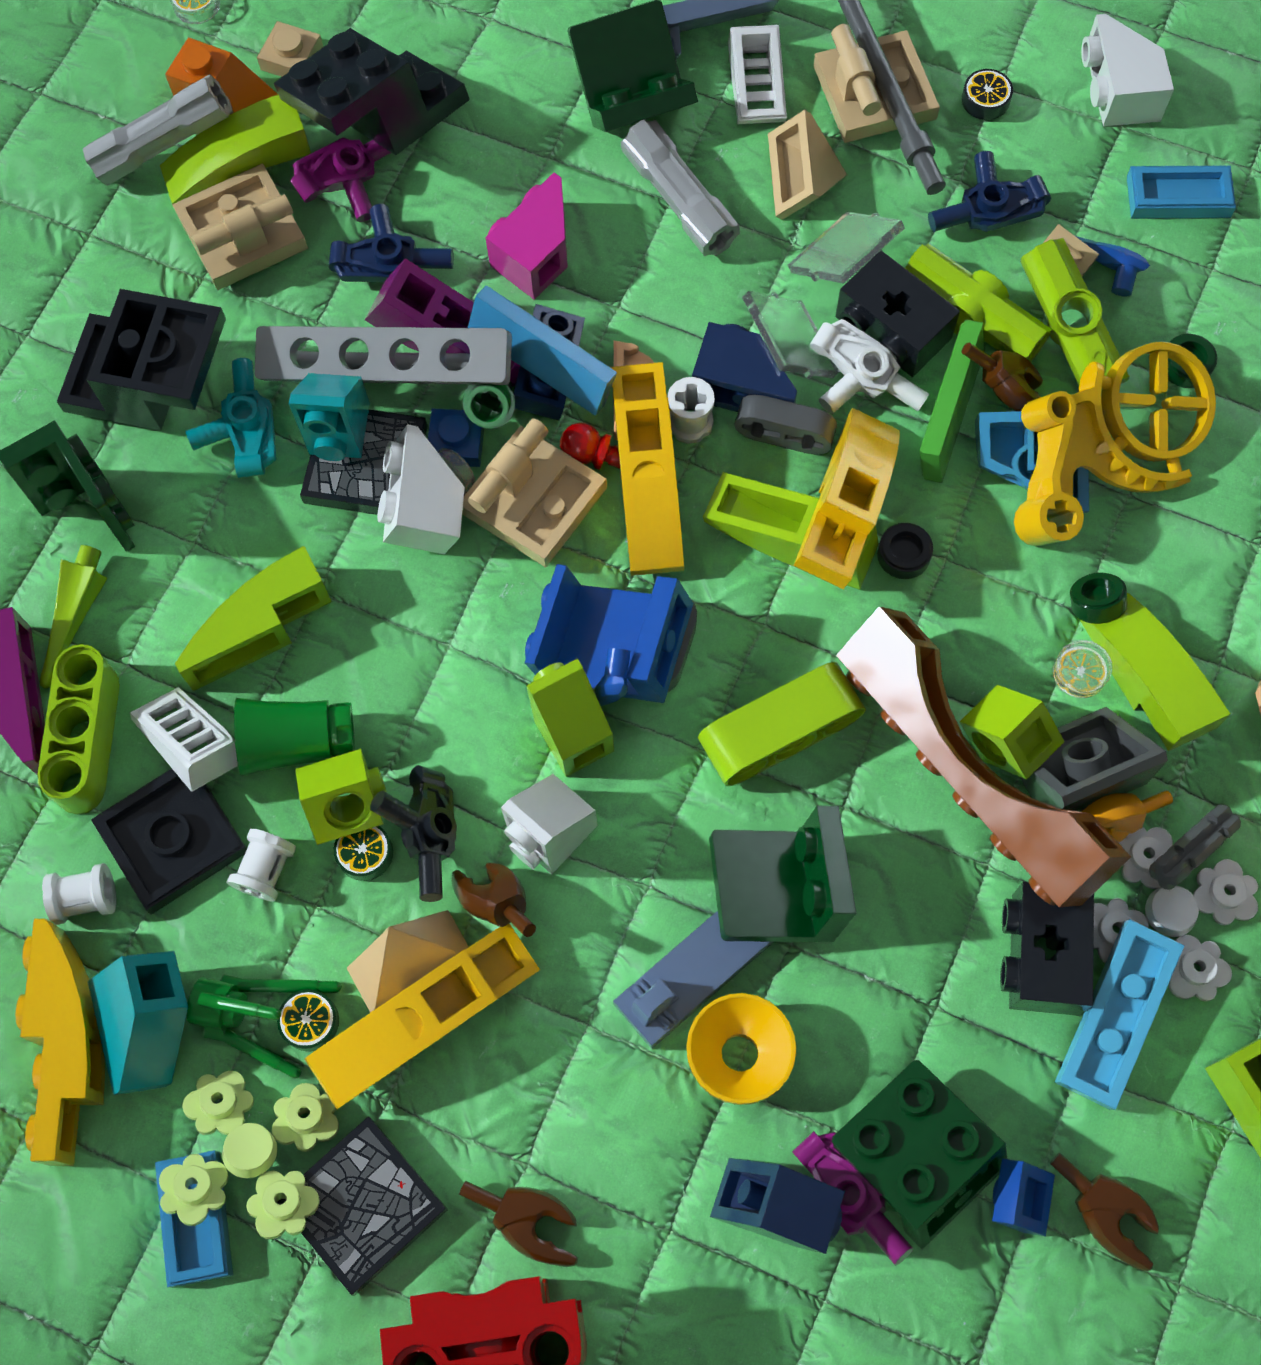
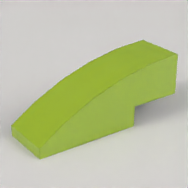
M278 94L230 114L226 119L197 134L179 147L159 166L171 202L174 204L258 165L263 164L265 168L309 155L311 151L298 111L282 101Z
M722 472L704 512L703 520L710 526L759 552L793 566L819 498ZM876 525L866 538L853 577L847 586L861 589L879 545Z
M305 546L275 561L244 583L212 613L194 634L175 662L179 673L193 691L292 644L284 625L332 602Z
M1127 593L1128 606L1119 618L1101 624L1087 623L1080 620L1133 710L1143 708L1168 751L1217 729L1230 715V712L1190 655L1168 629L1131 594Z

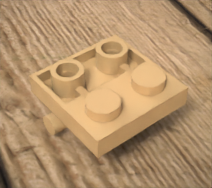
M848 24L836 26L831 32L836 48L815 53L814 69L844 143L897 130L875 82V74L865 50L856 43ZM905 30L878 37L879 43L917 124L936 120L940 106L908 31Z
M263 164L172 204L217 291L308 249L305 237L292 216L294 212L286 195H280Z
M532 418L525 428L521 425L465 494L462 515L546 568L607 489V478L545 441L544 438L549 432L548 428L541 421Z

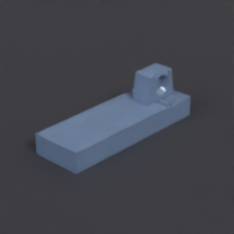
M685 0L663 5L675 57L678 58L681 55L680 32L770 12L779 0Z
M717 911L613 1000V1004L649 1047L653 1049L774 942L724 941L721 938Z

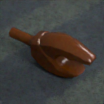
M970 342L963 346L962 354L983 367L982 381L993 389L995 395L1006 406L1015 411H1022L1025 404L1041 398L1038 392L1034 390L1042 385L1043 379L1035 366L1024 356L1002 350L987 355Z
M487 863L485 866L490 884L486 885L474 884L472 878L466 877L459 870L452 872L454 892L460 904L470 914L500 927L512 923L525 937H530L535 933L536 926L524 915L526 911L524 888L518 877L509 868L502 864Z
M1058 1153L1050 1164L1081 1192L1076 1198L1075 1203L1095 1240L1121 1261L1139 1270L1150 1271L1153 1268L1152 1261L1135 1246L1132 1239L1122 1234L1119 1227L1121 1218L1126 1214L1131 1216L1147 1231L1158 1234V1222L1148 1203L1133 1188L1115 1178L1099 1174L1090 1181L1061 1153Z
M468 1181L464 1182L459 1195L496 1212L492 1222L493 1225L519 1253L532 1260L549 1265L563 1267L577 1265L578 1258L575 1255L557 1248L551 1241L539 1239L536 1234V1225L543 1217H552L566 1225L577 1226L573 1213L558 1198L548 1192L529 1187H509L504 1197L501 1198Z

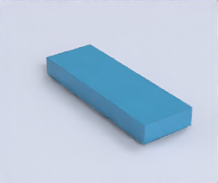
M485 286L475 296L468 328L506 329L512 334V361L596 416L606 404L617 374L615 370L490 287Z

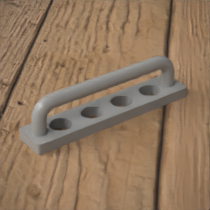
M259 326L256 330L254 374L256 378L264 381L301 382L308 373L361 376L363 383L507 385L510 382L512 334L503 328ZM313 340L317 344L319 352L300 351L297 349L303 342ZM354 341H364L368 347V352H346L348 346ZM407 341H413L419 350V353L395 352L399 345ZM460 341L465 342L470 350V353H446L450 345Z

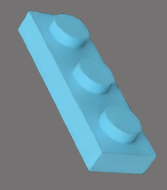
M1131 919L1123 921L1093 991V1006L1084 1012L1054 1083L1109 1110H1116L1185 945Z

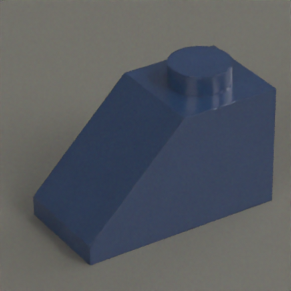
M713 322L708 323L692 377L703 379L711 386L714 391L715 407L738 412L741 400L748 395H763L796 403V388L760 334L750 332L737 324L721 325Z
M729 1158L710 1217L798 1248L826 1254L829 1242L835 1238L841 1226L842 1210L840 1206L845 1191L780 1164Z

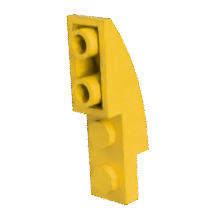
M663 362L610 367L617 372L612 385L631 576L684 571L673 439Z
M855 408L851 409L819 489V493H821L793 566L844 590L853 577L866 538L877 523L897 457L900 430Z
M34 919L32 936L26 938L22 954L24 968L28 971L25 994H21L18 998L15 1013L17 1027L21 1030L20 1037L43 1046L42 1053L37 1054L33 1064L32 1080L34 1088L38 1090L36 1112L30 1115L27 1121L25 1142L27 1149L31 1151L30 1161L48 1166H74L80 1105H104V1052L88 986L89 977L79 954L63 929L47 919Z
M510 923L504 927H498L308 1055L305 1061L336 1109H339L540 971V968Z

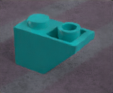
M308 373L290 393L289 406L309 455H316L327 461H341L345 457L362 458L370 405L362 377Z
M175 951L121 956L88 981L113 1095L167 1087L172 1083L188 1010Z

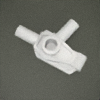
M841 319L833 324L824 322L810 343L813 351L832 360L844 375L843 378L819 398L821 406L830 414H834L858 391L864 392L873 399L887 391L916 411H919L929 396L928 392L897 373L900 366L897 363L895 354L846 320Z

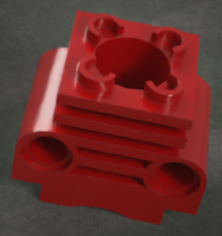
M540 1276L506 1281L495 1289L477 1295L451 1294L441 1291L410 1296L412 1324L380 1329L383 1365H415L418 1357L423 1353L430 1355L436 1362V1365H543L538 1356V1345L541 1338L551 1331L560 1334L567 1342L569 1354L565 1365H584L587 1356V1341L581 1300L569 1299L550 1302L548 1279H542Z

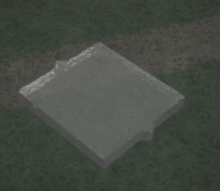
M847 211L788 264L791 273L811 277L814 282L823 279L844 284L902 232L905 227L902 220L880 217L877 212L867 215Z
M748 291L742 297L779 371L804 374L808 379L813 376L834 378L840 372L832 360L819 355L811 349L810 343L818 330L802 300L780 297L776 292H772L769 295Z

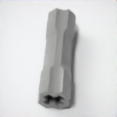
M209 74L179 91L167 102L127 125L117 127L83 148L85 160L93 170L96 178L108 186L136 170L147 160L189 136L199 134L229 117L233 113L230 100L223 92L219 82Z
M643 119L629 129L627 136L621 141L622 152L643 178L650 180L681 220L683 230L704 256H717L728 249L732 241L740 234L739 224L720 200L710 195L678 155L676 145L656 120L645 121Z

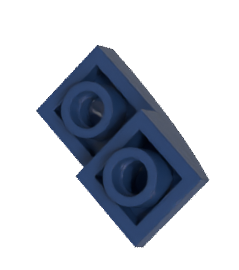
M535 304L532 316L579 346L585 321L584 317ZM519 366L513 390L515 409L560 421L566 396Z

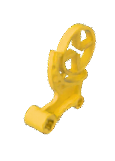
M1169 342L1145 344L1126 352L1116 360L1108 371L1107 376L1104 375L1105 370L1101 363H1089L1081 376L1078 393L1069 394L1066 391H1057L1024 405L1021 411V419L1028 430L1037 432L1038 454L1036 465L1028 484L1027 500L1018 507L1014 517L1015 531L1023 542L1032 546H1040L1071 540L1078 535L1083 526L1084 514L1079 501L1073 497V475L1079 467L1089 470L1096 477L1114 487L1132 492H1159L1191 482L1189 478L1192 477L1190 469L1182 471L1179 457L1190 453L1203 442L1212 427L1216 411V396L1211 377L1202 362L1192 352L1182 346ZM1149 354V391L1151 394L1119 393L1122 378L1131 363L1139 356ZM1168 358H1170L1188 374L1197 397L1172 396L1162 400L1161 406L1163 409L1153 411L1149 416L1150 447H1148L1130 432L1123 420L1120 407L1145 408L1156 403L1154 395L1168 390ZM1166 409L1197 411L1196 421L1189 436L1181 445L1168 451V411ZM1124 449L1132 456L1146 461L1166 460L1168 473H1160L1143 468L1129 459L1122 450Z

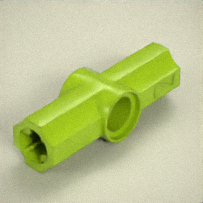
M1064 238L1051 239L1036 246L1033 250L1023 255L1020 262L1048 319L1047 326L1052 329L1050 337L1056 344L1060 345L1078 385H1080V379L1085 368L1091 362L1101 363L1104 366V375L1107 376L1108 371L1116 360L1120 358V355L1101 317L1102 306L1100 300L1093 292L1088 290ZM1070 309L1077 310L1085 316L1087 325L1080 328L1071 327L1065 323L1061 313ZM1127 370L1122 378L1121 384L1126 382L1130 378Z
M929 243L925 246L922 244L911 256L905 269L960 310L954 331L956 335H958L961 324L965 320L983 322L984 341L998 351L1018 353L1030 362L1038 355L1043 345L1049 339L1052 329L1009 299L1007 288L995 275L983 270L975 271L972 274Z

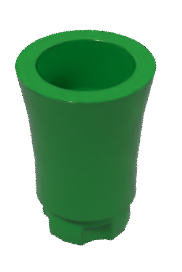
M236 698L234 705V736L240 775L245 776L278 767L315 763L332 758L333 756L336 757L355 751L351 703L329 705L328 700L278 702Z

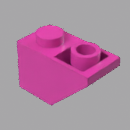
M555 172L541 185L533 186L524 196L522 203L507 217L498 219L485 237L490 266L534 300L568 267L562 178Z

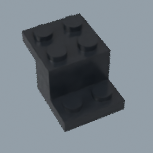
M351 28L333 36L326 46L308 59L294 64L287 74L274 82V86L282 101L338 136L347 128L352 127L394 155L399 154L470 100L465 84L407 50L401 55H396Z
M120 289L110 317L89 313L58 396V405L66 413L161 431L170 406L191 410L196 409L226 321L222 308Z

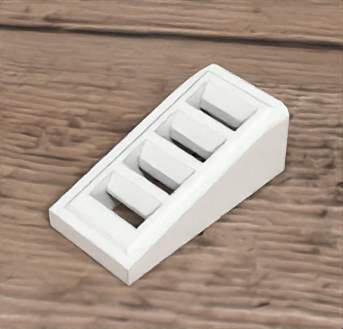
M779 25L731 27L728 38V50L737 124L786 122L787 113ZM766 52L767 58H743L745 53ZM768 68L769 74L745 75V70ZM771 85V91L746 92V86ZM773 101L774 108L748 110L747 102Z
M179 687L130 712L131 720L191 792L238 766L235 739L220 723ZM174 708L178 709L177 711L160 719L157 722L154 720L155 718L167 713L168 711ZM183 719L188 721L169 732L165 730ZM197 731V734L180 743L177 741L191 732ZM205 742L208 744L192 754L189 752Z

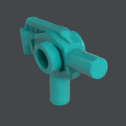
M236 358L232 361L234 393H228L226 399L221 401L222 417L185 432L193 451L230 437L235 450L234 464L237 477L264 475L265 468L277 460L273 408L270 400L262 397L254 388L252 361L248 358Z

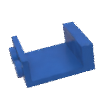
M556 564L551 583L546 585L542 593V610L535 632L529 635L526 642L525 664L536 675L543 668L551 664L561 662L566 665L578 658L593 689L605 674L608 648L630 650L627 673L628 691L623 697L664 703L694 603L678 578L657 576L652 594L581 585L567 565Z

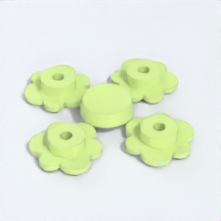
M226 1071L220 1074L218 1078L211 1074L201 1076L197 1081V1090L192 1091L184 1098L182 1108L184 1114L189 1119L196 1120L195 1125L200 1134L210 1135L217 1129L221 1134L227 1135L222 1150L224 1164L218 1161L205 1163L201 1155L191 1154L185 1158L183 1165L173 1164L166 1167L159 1177V1185L165 1193L160 1200L162 1210L167 1214L177 1213L180 1221L187 1226H196L206 1219L209 1210H218L225 1204L226 1196L222 1188L228 1181V1171L240 1178L260 1176L256 1182L257 1194L251 1196L246 1205L249 1215L256 1218L255 1226L258 1234L265 1239L278 1238L284 1231L290 1235L300 1234L306 1227L305 1218L313 1215L319 1207L320 1199L317 1191L310 1186H305V1177L299 1171H291L285 1176L277 1171H266L273 1165L276 1159V1141L283 1145L295 1142L298 1150L307 1152L315 1147L317 1141L325 1142L334 1138L339 1130L338 1119L333 1114L336 1107L328 1095H320L319 1090L313 1084H299L292 1090L290 1098L283 1097L276 1101L274 1112L278 1118L272 1125L271 1134L265 1127L259 1124H244L245 1117L243 1113L253 1107L254 1099L252 1094L245 1090V1081L239 1072ZM218 1099H223L220 1103H214ZM302 1114H309L306 1118L300 1117ZM197 1184L194 1189H188L190 1185ZM286 1199L284 1204H277L278 1200Z

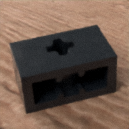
M880 250L840 288L835 317L839 320H846L895 354L900 368L913 378L952 339L960 310Z
M1022 882L1012 894V899L1006 898L1003 904L1002 931L1005 934H1011L1010 956H1004L1002 959L1000 971L1001 991L1009 992V1009L1080 1016L1093 1006L1094 894L1083 905L1058 907L1057 905H1050L1041 899L1031 888L1029 882ZM1041 937L1046 938L1047 948L1056 950V954L1049 960H1045L1044 949L1034 947V944Z

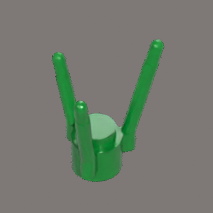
M225 974L220 981L201 977L194 984L190 992L186 1016L189 1023L205 1026V1038L224 1042L275 1070H279L292 1078H299L302 1073L299 1067L229 1030L230 1027L238 1028L245 1015L278 1020L281 1017V1011L278 1008L248 1002L247 994L242 992L295 993L300 990L311 989L322 993H337L341 990L342 986L338 981L242 979Z

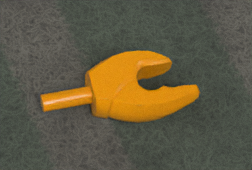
M1167 790L1144 800H1140L1133 793H1115L1096 800L1081 812L1091 813L1119 843L1129 833L1132 834L1143 827L1146 814L1172 804L1173 797Z

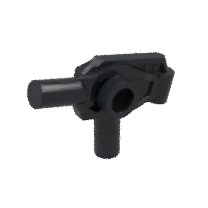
M417 765L412 769L409 776V783L413 787V795L409 805L382 790L373 798L370 810L402 828L401 837L403 844L408 850L410 858L418 860L419 898L425 902H435L443 898L442 861L450 857V854L455 850L457 825L454 819L453 790L445 783V775L442 772Z

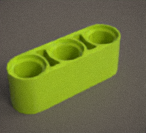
M84 644L72 645L63 650L56 659L37 773L38 784L42 792L65 811L73 814L88 813L95 809L103 799L106 790L120 688L119 677L98 650ZM97 669L91 681L78 685L79 679L84 673ZM82 721H89L88 728L83 734L70 738L72 729ZM81 773L82 777L79 784L74 789L63 792L64 782L70 776Z
M830 662L717 719L705 727L697 738L725 786H733L843 730L857 721L865 713L866 708L838 663Z

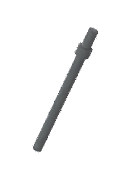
M838 0L859 47L865 50L875 74V82L902 138L900 148L907 164L915 166L928 195L941 192L946 184L933 158L935 154L933 143L928 133L920 130L860 0Z

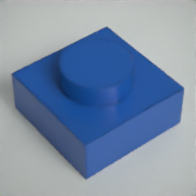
M432 408L428 440L448 466L480 467L484 428L474 424L467 417L464 410Z
M1002 1158L999 1178L993 1188L994 1212L992 1221L1023 1233L1046 1237L1055 1174L1024 1161Z

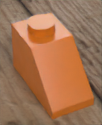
M189 37L165 73L173 96L210 74L219 82L223 92L230 100L233 113L258 101L278 95L233 53Z

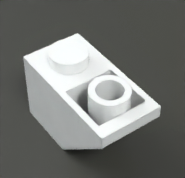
M1097 14L1090 35L1085 36L1082 41L1081 56L1084 67H1090L1092 75L1090 86L1091 103L1093 107H1099L1103 127L1161 122L1174 91L1164 49L1111 16Z
M407 424L395 442H388L384 454L383 472L390 474L388 491L384 490L381 495L377 514L378 522L385 524L383 543L446 554L460 538L465 487L419 427Z
M554 774L513 796L501 807L507 825L504 833L512 841L509 845L511 851L531 869L534 870L540 864L551 874L560 867L598 826L596 810Z

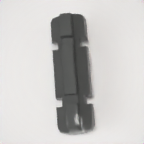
M1224 804L1217 805L1198 824L1194 825L1175 842L1167 852L1150 865V876L1158 881L1160 887L1167 890L1173 889L1240 828V817L1232 813L1229 806Z

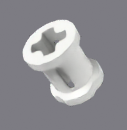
M685 377L676 381L670 387L667 395L672 434L679 442L687 444L698 443L708 436L713 428L714 391L707 382L700 378Z
M250 829L247 835V840L250 843L237 873L229 875L226 883L253 897L274 902L278 895L275 885L287 857H293L296 846L268 832Z
M104 863L94 865L91 872L61 877L57 873L46 874L43 878V904L50 922H53L55 925L64 924L70 916L99 911L101 915L105 916L115 912V884L109 867Z

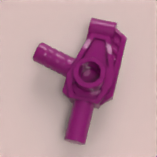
M342 137L296 161L293 164L294 176L290 182L305 203L314 200L324 192L345 190L357 222H365L371 219L369 210L372 204L363 183L373 178L375 162L391 154V152L374 140L363 145L360 139L349 140Z
M813 1131L792 1151L793 1154L813 1175L814 1179L845 1191L840 1206L842 1210L841 1227L848 1235L862 1234L865 1231L895 1266L900 1264L911 1254L913 1247L885 1217L884 1213L887 1211L885 1207L886 1200L834 1148L832 1137L836 1132L817 1135Z

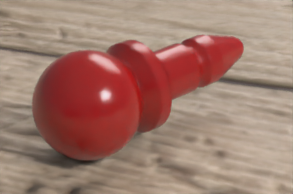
M575 423L565 429L560 439L561 451L584 465L592 462L594 468L598 470L601 469L603 462H607L608 465L620 469L618 446L610 445L612 435L605 434L600 436L593 426L586 423Z

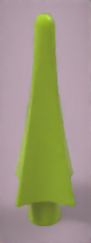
M81 545L75 563L63 559L60 561L52 629L39 681L40 686L43 688L51 687L53 668L57 657L63 650L69 648L89 608L108 579L96 571L102 552L94 547Z

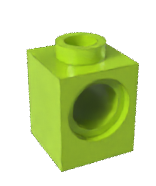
M996 685L959 721L982 761L1026 780L1065 742L1043 701L1000 685Z
M361 749L295 769L300 803L317 845L383 825L382 816L371 811L370 805L378 792L382 790L387 792L379 767L368 769ZM351 793L347 796H339L341 794Z

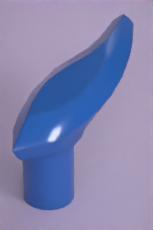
M1077 237L1099 254L1096 259L1097 262L1105 267L1116 270L1111 292L1118 296H1131L1137 272L1144 271L1150 266L1147 260L1140 254L1117 245Z
M608 648L605 674L593 688L601 707L614 703L627 694L630 650Z

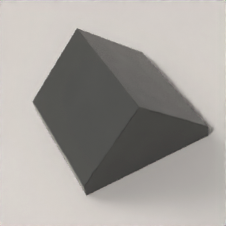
M1104 707L1058 727L1065 742L1027 780L1021 778L1031 798L1061 809L1081 812L1104 796L1115 793H1128L1146 785L1168 759L1167 753L1163 748L1109 708Z

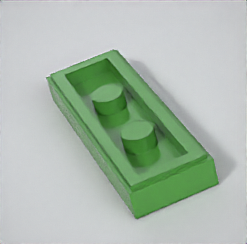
M965 320L961 324L919 451L922 475L925 480L943 482L980 365L963 355L961 351L963 346L970 342L985 352L983 322Z

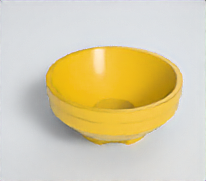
M746 993L728 994L706 1005L695 1017L688 1033L686 1045L687 1060L692 1075L699 1085L711 1096L725 1103L736 1105L755 1104L768 1099L778 1092L788 1080L796 1057L795 1035L790 1022L782 1011L770 1001L757 995ZM745 1037L754 1043L758 1056L753 1067L745 1071H736L725 1064L722 1058V1048L729 1039Z

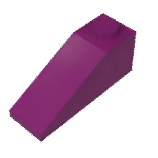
M405 258L385 280L365 321L375 327L468 328L474 302ZM413 341L402 343L408 348L419 351ZM460 341L450 345L446 353H470V350L465 342ZM511 360L510 381L513 387L515 386L520 365Z
M13 607L0 610V734L19 759L37 775L45 721L32 630Z

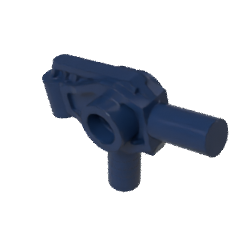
M981 151L974 156L977 185L964 190L962 203L929 212L928 222L933 232L967 222L970 229H978L985 232L993 231L1042 216L1046 205L1051 201V195L1040 175L1032 176L1021 183L997 181L993 152Z
M376 204L369 210L375 235L374 238L365 239L354 244H348L345 241H334L330 247L329 269L337 273L339 278L345 282H385L405 258L421 269H453L454 265L453 248H416L415 241L411 236H401L394 233L390 210L385 204Z

